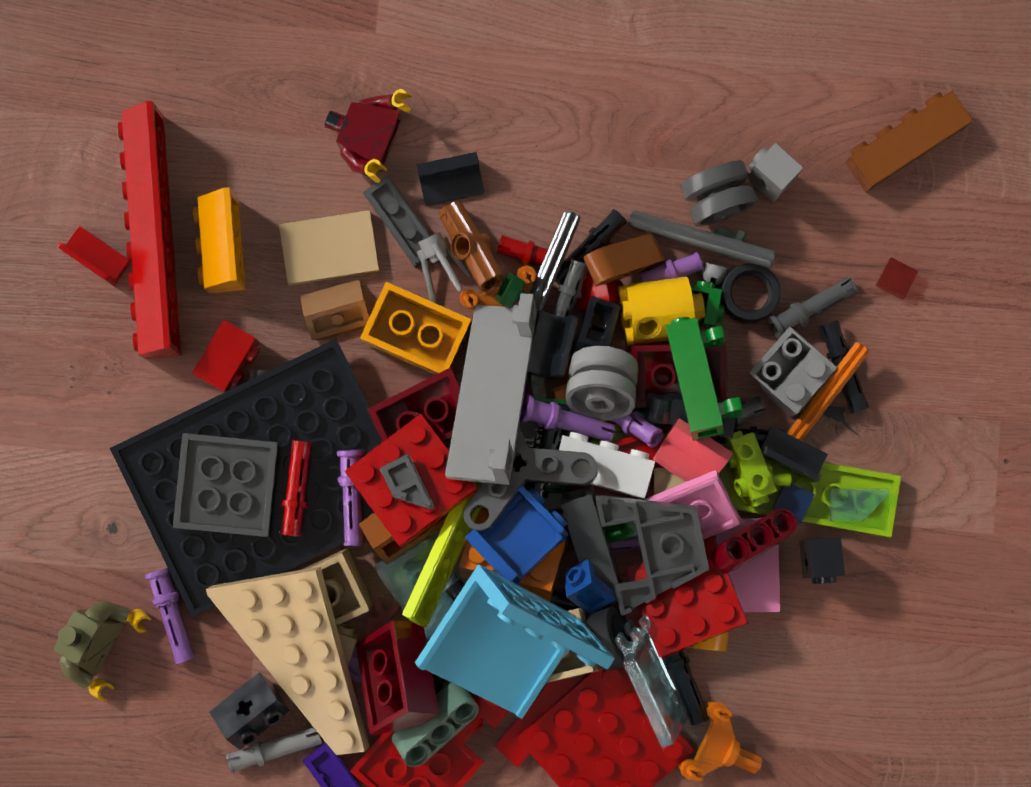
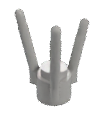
M438 232L418 242L421 250L416 253L422 264L429 300L437 304L428 258L431 263L440 260L456 290L461 292L463 288L446 256L449 254L467 277H471L472 274L462 260H458L453 256L447 237L443 238L441 232Z

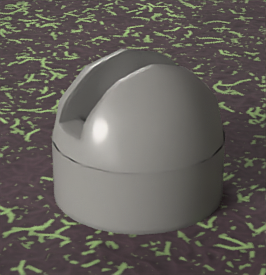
M705 262L702 276L706 282H710L711 277L716 278L715 286H719L724 282L729 269Z

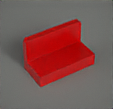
M81 226L77 228L66 245L59 242L56 246L112 286L116 285L131 264V261Z

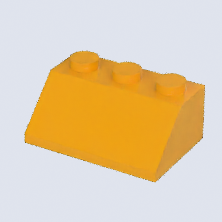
M230 187L221 188L197 197L198 207H193L195 225L200 227V237H196L195 240L197 255H202L203 267H198L200 286L204 285V289L208 293L246 290L238 198Z

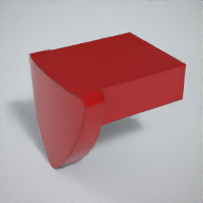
M586 276L581 289L583 294L581 299L578 298L576 302L578 312H585L591 296L612 303L616 302L619 299L618 286H624L621 280H616L596 286L592 276Z

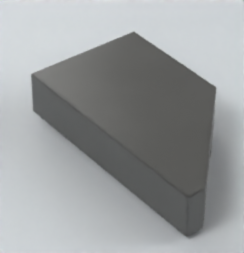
M409 454L380 468L395 499L429 510L435 508Z

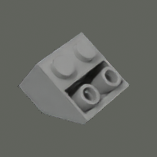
M789 327L748 374L773 403L788 416L793 417L837 367Z

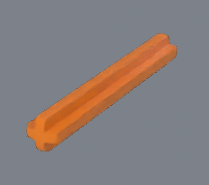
M856 342L851 347L835 371L829 376L788 430L787 434L803 441L869 354L867 347L860 342Z

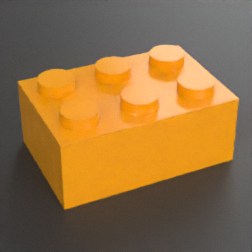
M385 282L360 339L364 344L436 375L446 369L453 368L470 331L472 320Z

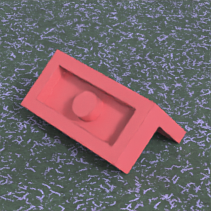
M679 418L665 437L653 460L687 482L714 470L719 474L733 452L709 437L693 441L689 424Z

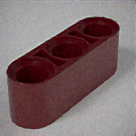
M780 508L733 534L713 550V565L723 573H730L767 552L796 531L797 520L795 516L787 509Z

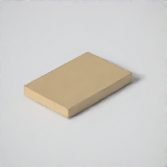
M370 210L279 224L289 286L380 272Z

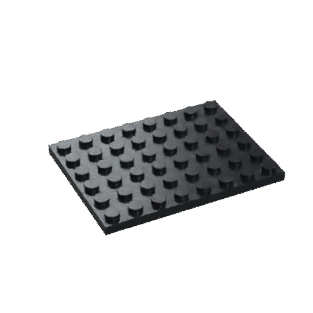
M337 339L325 343L110 448L191 617L216 606L206 592V589L212 585L284 573L345 542L343 486H340L338 483V477L341 476L340 457L337 456V451L365 450L366 455L383 441L367 410L370 406ZM183 433L279 442L269 537L173 528ZM292 440L312 442L304 502H307V509H303L301 537L281 535L285 507L282 506V500L286 499ZM362 496L363 520H365L374 511Z

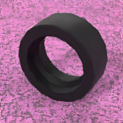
M744 263L735 267L725 277L720 288L722 289L720 302L722 305H725L724 311L732 319L742 323H757L766 319L777 307L780 299V284L775 274L768 268L753 263ZM755 276L765 283L768 289V298L762 308L755 311H746L740 309L735 304L732 298V288L739 278Z
M614 606L588 615L585 624L615 658L608 669L600 667L604 670L612 671L633 663L636 658V641L626 616H621L620 610Z

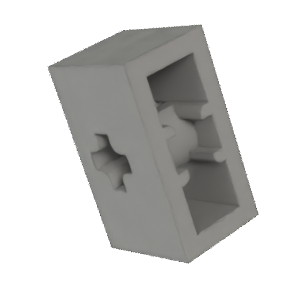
M775 143L769 150L764 146L755 155L748 166L751 172L747 180L774 203L794 182L803 167Z

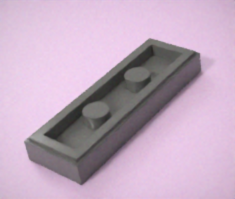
M387 175L379 183H375L365 190L363 194L416 268L421 265V261L416 253L421 250L418 242L430 237V234Z

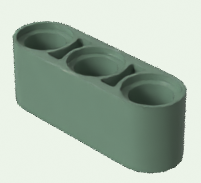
M449 683L436 694L439 715L420 726L394 732L392 742L407 766L417 767L425 763L477 716L479 706L468 690L454 683Z

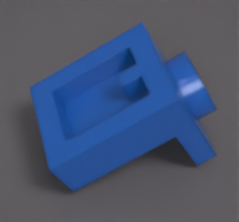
M588 559L564 573L566 597L587 613L592 614L615 601L614 590L594 576L593 564Z

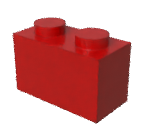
M223 320L192 374L223 392L241 385L244 379L242 372L247 363L252 364L260 352V348L257 346L260 342L245 331Z

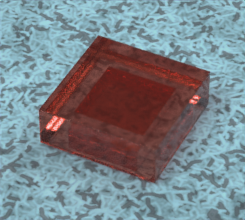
M890 257L875 286L900 299H904L918 271Z

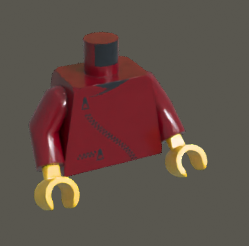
M399 89L394 94L361 99L359 103L351 102L346 116L331 110L329 111L325 121V128L339 132L336 143L338 148H340V156L353 172L369 176L376 183L381 181L376 176V173L378 171L382 172V170L387 171L384 164L402 120L400 111L397 109L409 112L411 107L404 104V101L407 98H413L412 94Z

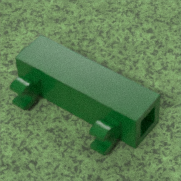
M689 317L676 318L671 324L665 326L692 440L695 441L724 434L722 419L742 416L743 409L740 397L731 398L721 403L717 402L704 348L718 347L725 344L722 326L712 327L700 332L697 317L692 319Z

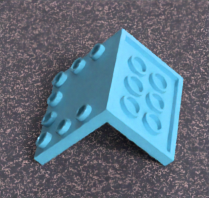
M478 564L415 663L419 669L423 671L425 669L523 719L565 653L568 654L571 650L577 653V657L591 667L598 664L606 669L610 667L615 658L581 618Z

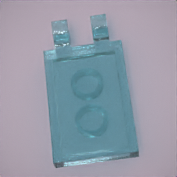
M644 615L639 620L642 629L635 628L632 620L627 621L624 625L625 633L631 638L632 642L625 639L623 632L617 635L615 642L617 647L623 652L625 657L623 664L661 747H666L674 744L688 720V714L663 659L658 657L651 636L648 634L651 622Z

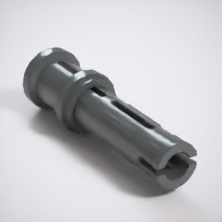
M848 276L802 303L794 302L790 304L789 309L779 315H770L767 317L769 328L777 339L789 327L793 330L799 327L803 329L808 326L810 320L815 316L856 295L858 288L855 282L851 280V277Z

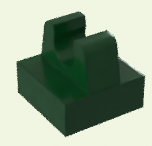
M508 272L494 300L511 309L514 301L519 302L521 293L529 294L521 289L525 281Z

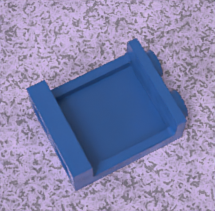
M523 485L517 489L519 493L492 529L486 532H477L473 529L465 537L500 576L517 585L569 536L564 529L567 522L555 510L549 513L542 506L546 501L533 487L528 491Z

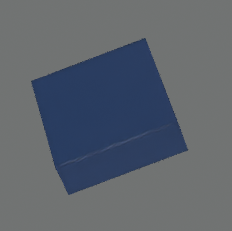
M792 483L790 486H782L772 510L787 509L795 516L797 522L802 523L815 494Z

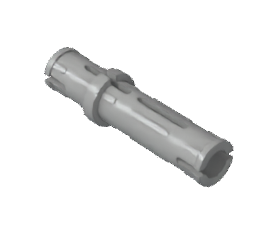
M312 727L264 743H260V741L253 742L251 747L226 753L227 761L229 760L228 767L230 772L235 773V771L257 764L262 767L266 765L267 761L318 745L321 746L323 745V740L315 728Z

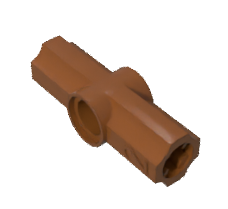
M454 201L444 206L439 215L452 239L450 245L453 256L458 260H464L481 291H489L491 288L498 286L504 278L502 271L491 254L492 242L490 237L486 233L478 231L461 201Z

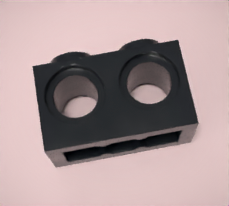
M591 296L580 323L571 357L582 348L591 346L610 347L621 305Z

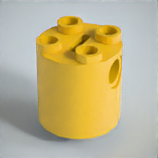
M687 277L618 286L619 300L623 306V312L620 313L622 330L625 331L627 346L669 341L665 325L671 324L676 318L689 317L692 319L697 317V321L700 318H705L702 293L692 294Z

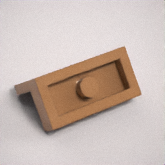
M359 280L300 296L304 319L312 340L365 326L370 317Z

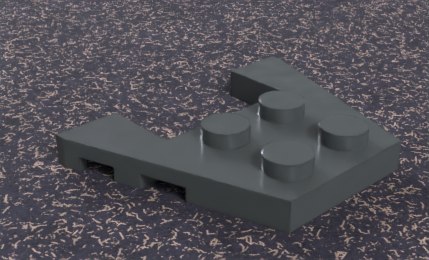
M602 495L595 496L601 527L635 521L647 578L615 585L621 616L632 612L634 607L644 602L648 603L656 599L658 594L673 587L674 589L709 570L696 506Z

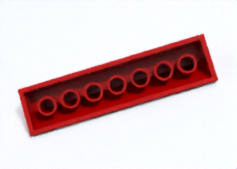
M145 101L122 112V122H118V135L120 140H124V152H120V164L122 170H126V182H122V193L124 200H128L129 211L124 213V223L126 230H130L131 242L126 243L128 260H132L133 272L128 274L129 287L131 291H134L135 302L131 303L130 306L131 317L137 324V333H133V347L135 352H139V356L144 359L182 356L165 120L163 114L153 101Z

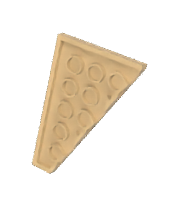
M321 567L217 584L206 589L208 597L336 755L365 752L369 748V743Z

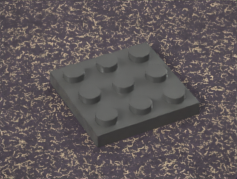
M183 433L173 528L269 537L279 442Z

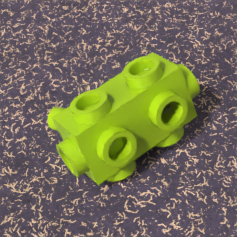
M738 431L733 434V439L724 437L726 444L723 447L733 452L726 466L732 469L736 479L734 481L735 490L738 496L744 499L745 504L750 503L751 507L754 508L769 502L768 495L777 491L775 486L791 485V474L773 473L771 464L765 462L754 432L743 436L742 431Z

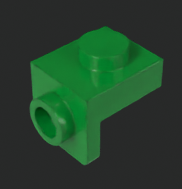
M697 281V285L691 284L692 294L702 293L703 298H706L704 305L705 318H702L700 328L710 329L716 326V322L722 323L725 305L720 304L722 289H717L714 283Z

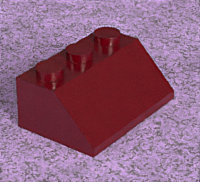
M392 620L356 644L370 735L420 726L439 715L433 673L425 669L424 671L419 669L415 663L425 648L427 639L424 627L414 622Z

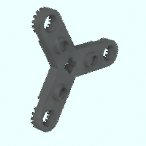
M519 426L513 462L517 460V456H521L527 465L521 467L520 472H516L512 466L510 485L483 483L464 510V520L472 530L475 529L477 532H486L492 529L519 493L517 489L521 485L524 486L526 482L589 485L591 482H594L598 474V465L595 459L585 452L529 448ZM585 461L590 464L591 469L587 476L577 477L573 474V468L577 462ZM485 507L489 511L487 521L482 524L474 523L472 519L474 510Z

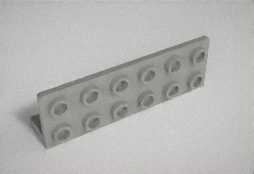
M521 293L519 305H514L511 309L488 305H476L474 308L445 472L447 479L510 485L537 317L533 294Z

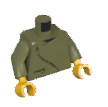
M100 601L88 609L74 611L66 626L59 631L58 640L54 646V651L61 655L59 664L62 674L84 689L89 687L90 694L100 701H107V699L100 695V692L106 686L114 690V687L101 678L94 680V676L99 672L123 629L125 621H128L137 632L144 633L147 630L139 622L142 619L150 621L152 619L142 609H134L129 612V608L108 601Z

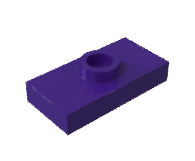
M327 743L302 760L321 787H362L340 755H336Z

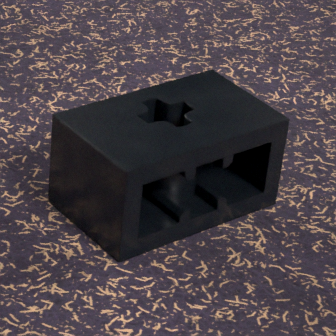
M841 537L799 541L803 578H812V584L836 583V576L845 575Z
M259 672L213 708L210 714L225 739L241 750L243 747L252 744L257 736L267 728L277 724L290 709L274 684Z

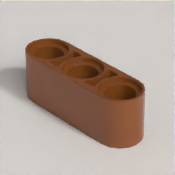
M648 233L599 248L583 257L596 286L645 272L666 261L654 233Z

